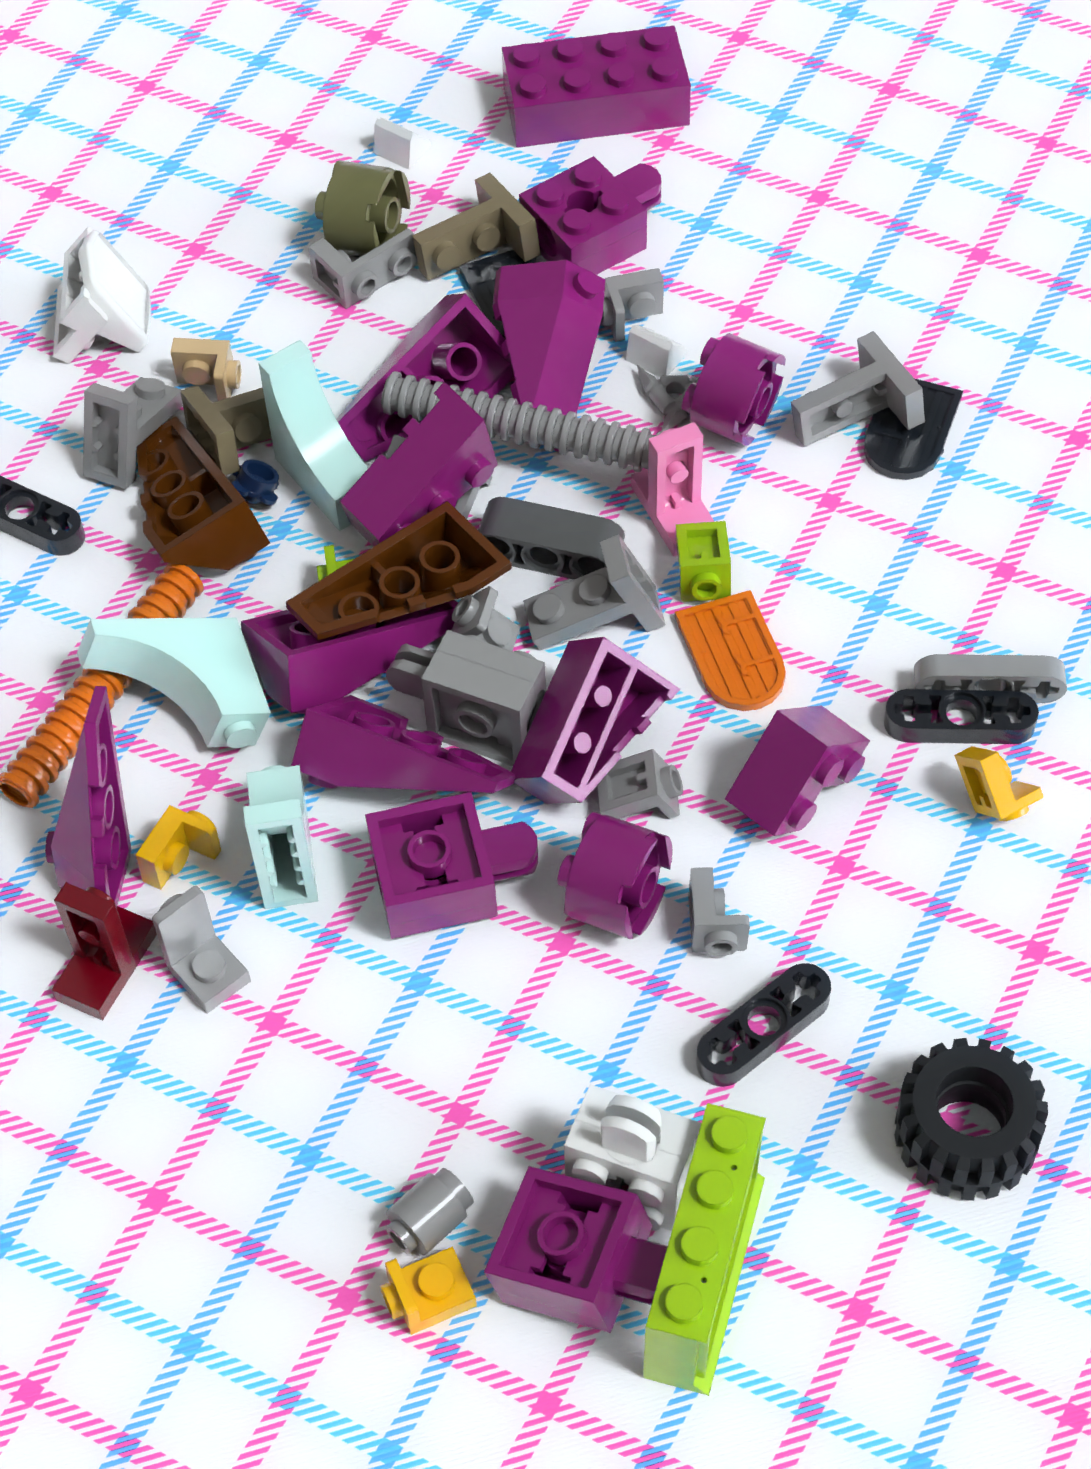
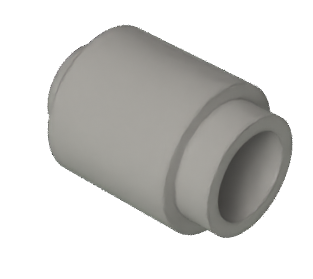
M442 1168L435 1175L431 1173L425 1175L386 1211L387 1217L391 1222L386 1227V1231L393 1242L406 1254L416 1250L418 1253L426 1255L467 1218L466 1210L474 1203V1200L465 1185L451 1171Z

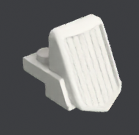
M87 227L64 253L63 279L57 288L53 357L68 364L83 349L88 350L91 347L97 334L137 352L147 345L152 313L148 285L104 235L90 227Z

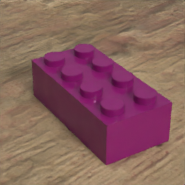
M675 25L502 47L503 85L516 148L690 125L691 84Z

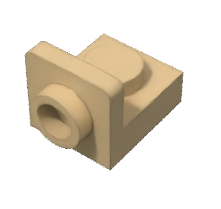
M173 338L170 353L177 383L215 385L218 401L231 397L232 389H239L241 383L240 360L233 359L230 340Z

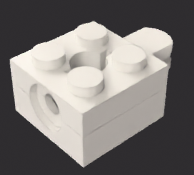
M590 1084L564 1144L565 1175L624 1190L621 1187L624 1181L625 1184L629 1185L627 1191L638 1195L653 1225L651 1230L656 1231L661 1227L672 1231L701 1123L652 1106L641 1099L621 1095Z

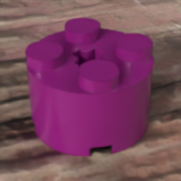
M731 333L724 335L720 340L711 337L705 344L700 357V364L704 367L697 384L692 383L688 387L682 400V410L690 413L691 422H695L696 425L744 446L751 444L755 437L748 435V432L754 423L764 426L777 400L783 377L775 374L777 364L785 366V356Z
M592 812L584 823L582 841L575 856L568 854L564 858L558 872L557 883L559 886L566 888L564 913L574 920L628 939H633L632 933L641 935L648 928L662 901L666 886L657 884L661 867L671 869L673 856L672 841L669 836L609 815Z

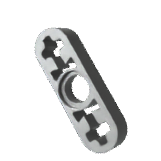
M934 654L921 658L914 665L915 689L1019 691L1029 695L1036 703L1056 701L1063 697L1067 691L1065 665L1060 659L1053 656ZM986 678H997L992 680H982Z

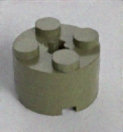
M343 160L336 161L327 191H321L315 203V215L318 219L323 220L324 239L337 251L341 249L348 256L361 257L407 229L408 224L400 223L402 208L410 209L411 198L408 179L404 172L390 167Z

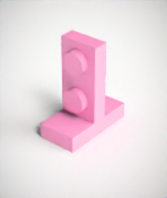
M695 422L676 429L665 430L659 435L649 438L648 469L631 474V488L673 557L678 555L676 524L715 522L701 500L703 434Z

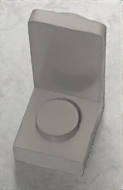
M405 229L353 262L346 252L341 249L337 251L328 241L321 238L308 246L313 279L347 309L360 300L370 297L376 290L397 277L405 275L418 264L412 235L415 234L410 229Z
M193 886L183 894H176L162 904L159 911L153 915L152 921L168 970L207 1014L251 982L249 971L215 935L205 895L198 886Z

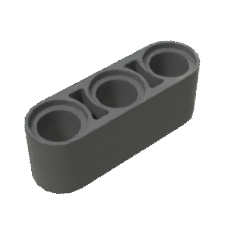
M509 497L492 498L487 504L478 531L512 562L513 567L573 580L606 567L600 545L601 541L618 534L623 541L625 538L624 530L619 524L610 519Z

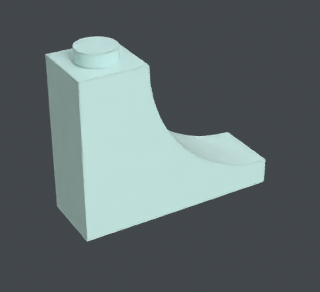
M298 340L258 362L275 459L333 525L341 531L351 524L342 508L340 500L365 473L368 467L347 439L328 404L315 370L311 351L301 340Z
M237 617L90 619L77 651L82 669H97L123 674L159 690L173 700L191 718L201 733L207 747L242 748L256 745L271 712Z
M275 765L266 767L261 771L246 773L249 806H243L244 820L265 909L319 901L300 766L285 767Z

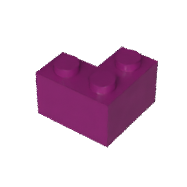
M822 705L777 710L726 795L725 800L773 836L800 831L807 826L815 815L817 805L814 804V801L822 788L849 783L858 775L865 763V757L862 754L871 740Z

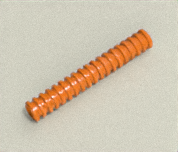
M168 563L164 567L163 573L155 578V583L148 587L146 596H142L137 601V607L132 608L128 612V618L125 619L183 618L186 610L195 603V597L197 598L203 593V583L199 576L186 565ZM83 669V676L77 677L73 682L74 688L67 689L64 693V700L61 699L55 704V712L52 711L45 717L46 724L42 723L36 728V736L33 735L26 741L27 748H21L16 754L17 760H12L7 765L8 772L0 774V789L4 795L20 806L35 807L39 803L38 795L42 796L49 790L48 783L55 782L58 779V771H63L68 766L67 759H72L76 755L95 686L107 687L111 710L114 707V700L121 698L123 695V688H127L132 684V677L104 670Z

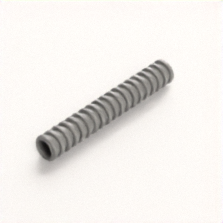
M394 371L388 376L383 388L381 401L383 412L387 415H392L396 411L398 416L404 419L412 415L414 419L420 422L439 402L440 399L434 392L443 382L437 381L432 385L431 381L427 378H422L418 382L414 375L409 374L402 378L400 372ZM450 385L484 419L491 439L495 435H500L501 441L507 442L510 438H513L518 445H523L527 441L531 448L536 449L539 445H544L545 451L552 452L554 448H557L561 455H567L570 451L573 452L575 458L579 459L583 455H588L589 461L596 462L598 458H601L604 464L609 466L614 461L618 462L619 468L622 469L631 465L635 472H641L643 468L648 469L649 438L662 433L659 431L656 435H652L648 428H643L639 432L636 431L635 425L630 424L625 429L621 428L620 422L617 421L608 425L604 418H598L595 422L591 420L590 415L584 414L582 418H577L576 412L569 411L567 415H564L560 408H554L551 412L547 411L546 405L540 404L537 408H533L532 403L529 401H525L520 405L516 398H509L506 402L503 400L502 395L496 394L493 398H489V394L485 391H481L476 395L471 388H466L462 392L458 385Z

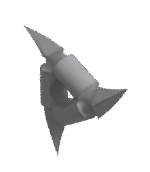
M637 364L644 392H649V398L665 415L661 432L673 428L688 416L689 413L681 408L682 400L688 387L692 383L697 384L699 377L692 376L689 378L688 375H662L657 380L655 376L649 374ZM671 393H679V394H682V395H680L679 397H677V398L675 399L674 397L670 396L669 394H671Z

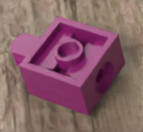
M593 156L520 193L519 203L535 218L541 256L546 261L568 260L597 275L647 249V210L661 203V175L651 165L639 163L613 176Z
M472 792L365 814L370 849L391 939L498 916L495 882L533 874L538 865V840L534 830L525 822L481 830ZM444 875L443 877H441V878H439V879H436V880H425V879H424V878H437V877H439V876Z
M528 1166L484 1270V1274L503 1303L611 1333L624 1298L652 1305L668 1246L647 1240L653 1225L636 1193Z

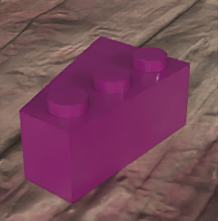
M445 381L434 392L440 399L439 402L420 423L412 417L402 430L408 437L388 459L385 455L380 454L340 500L349 523L373 547L446 501L455 507L457 500L472 487L477 488L483 485L491 477L494 468L498 465L484 419Z
M605 637L568 641L511 769V772L516 774L514 784L546 804L582 803L621 759L620 752L636 734H642L652 723L649 720L665 701L672 700L681 689Z

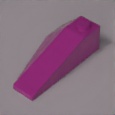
M568 260L501 266L496 271L492 307L495 320L502 321L506 340L501 344L504 358L511 359L515 381L510 387L512 396L517 399L518 404L522 405L523 402L529 401L532 403L533 408H537L538 405L542 404L546 405L547 411L552 412L554 408H560L564 415H567L569 411L576 412L577 414L603 315L606 279Z
M466 293L446 295L410 331L336 419L363 462L388 451L394 434L404 438L408 437L402 429L412 419V415L405 419L400 418L396 411L392 415H387L383 412L381 404L385 382L392 372H400L402 378L409 374L414 375L418 382L422 378H427L431 381L432 385L437 381H445L449 386L452 384L458 385L462 392L466 388H471L476 395L481 391H485L489 394V398H493L494 395L498 394L514 377L511 359L504 358L501 344L506 339Z
M452 600L321 640H317L289 610L241 621V631L267 695L290 713L305 714L307 708L343 698L388 670L390 664L395 659L398 649L403 644L423 648L444 635L447 630H452L455 623L452 620V614L459 602Z
M95 686L55 831H49L47 834L45 854L47 862L54 863L58 886L61 889L66 882L84 890L87 887L97 888L108 894L114 900L117 908L132 848L107 687Z
M352 695L306 709L291 766L299 765L300 771L308 775L307 780L310 783L328 789H335L337 786L495 793L513 785L516 777L515 773L470 750L461 748L446 750L441 747L443 736L433 731L420 732L406 729L408 718Z

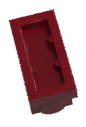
M66 882L54 901L74 956L52 988V993L56 1001L103 1021L157 933L152 920L119 906L116 908L114 900L105 892L94 887H87L84 890Z

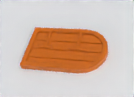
M751 590L675 612V620L701 676V681L715 701L730 709L749 711L761 709L773 703L780 695L786 679L784 661Z

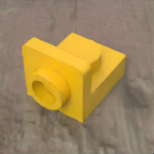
M971 746L954 755L976 813L997 818L999 821H1010L1025 815L1029 811V805L1044 797L1040 786L1020 781L1011 782L1012 774L1010 768L996 751Z
M169 805L136 853L142 881L161 890L171 874L177 875L183 869L190 849L215 860L221 852V847L214 823L200 812L193 810L184 812Z
M453 1246L403 1268H400L396 1258L385 1262L388 1283L380 1286L384 1301L393 1320L401 1316L404 1317L411 1335L477 1307L476 1297Z

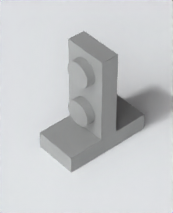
M874 331L857 338L859 370L791 401L795 435L804 447L887 407L893 411L908 430L925 422L922 387Z
M140 377L124 392L97 383L89 386L84 391L83 476L127 489L135 481L136 447L182 407L181 389L165 385L163 381L156 378Z
M619 534L600 542L606 567L523 600L532 641L539 650L632 613L647 633L666 625L655 584Z

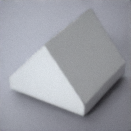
M380 117V119L377 118L375 121L373 153L408 170L429 150L432 144L429 142V139Z
M636 324L635 326L632 325L629 331L626 361L636 366L638 364L642 369L660 377L662 375H669L685 357L688 350L685 349L686 346Z

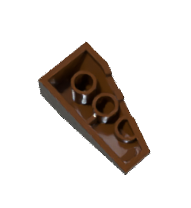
M177 416L162 424L136 447L138 474L143 481L144 493L140 494L141 505L146 513V521L142 522L143 533L165 563L230 570L239 563L250 560L259 550L270 544L245 499Z
M446 501L286 601V608L317 640H321L472 595L511 570L512 562L456 508Z

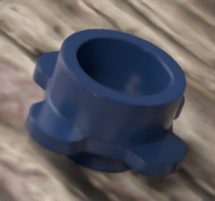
M259 460L244 461L242 465H239L240 471L232 473L236 477L232 481V485L247 502L274 505L278 499V496L274 493V490L279 485L278 472L269 464Z

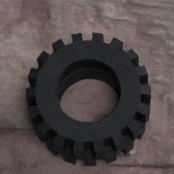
M967 1038L954 1039L951 1049H947L941 1042L931 1047L929 1058L921 1054L913 1062L911 1073H906L902 1083L894 1124H897L894 1134L896 1147H903L901 1159L907 1168L917 1165L916 1179L925 1186L933 1180L938 1183L937 1193L949 1197L951 1189L961 1191V1200L974 1201L978 1191H983L986 1199L999 1196L1002 1185L1010 1191L1019 1184L1022 1173L1027 1175L1032 1168L1046 1128L1048 1102L1042 1101L1045 1089L1041 1080L1030 1081L1033 1068L1026 1060L1019 1064L1014 1062L1015 1052L1006 1046H1003L1000 1052L990 1049L992 1041L979 1038L977 1046H968ZM955 1102L975 1103L986 1108L996 1117L1001 1130L982 1137L964 1135L952 1129L943 1120L938 1110Z

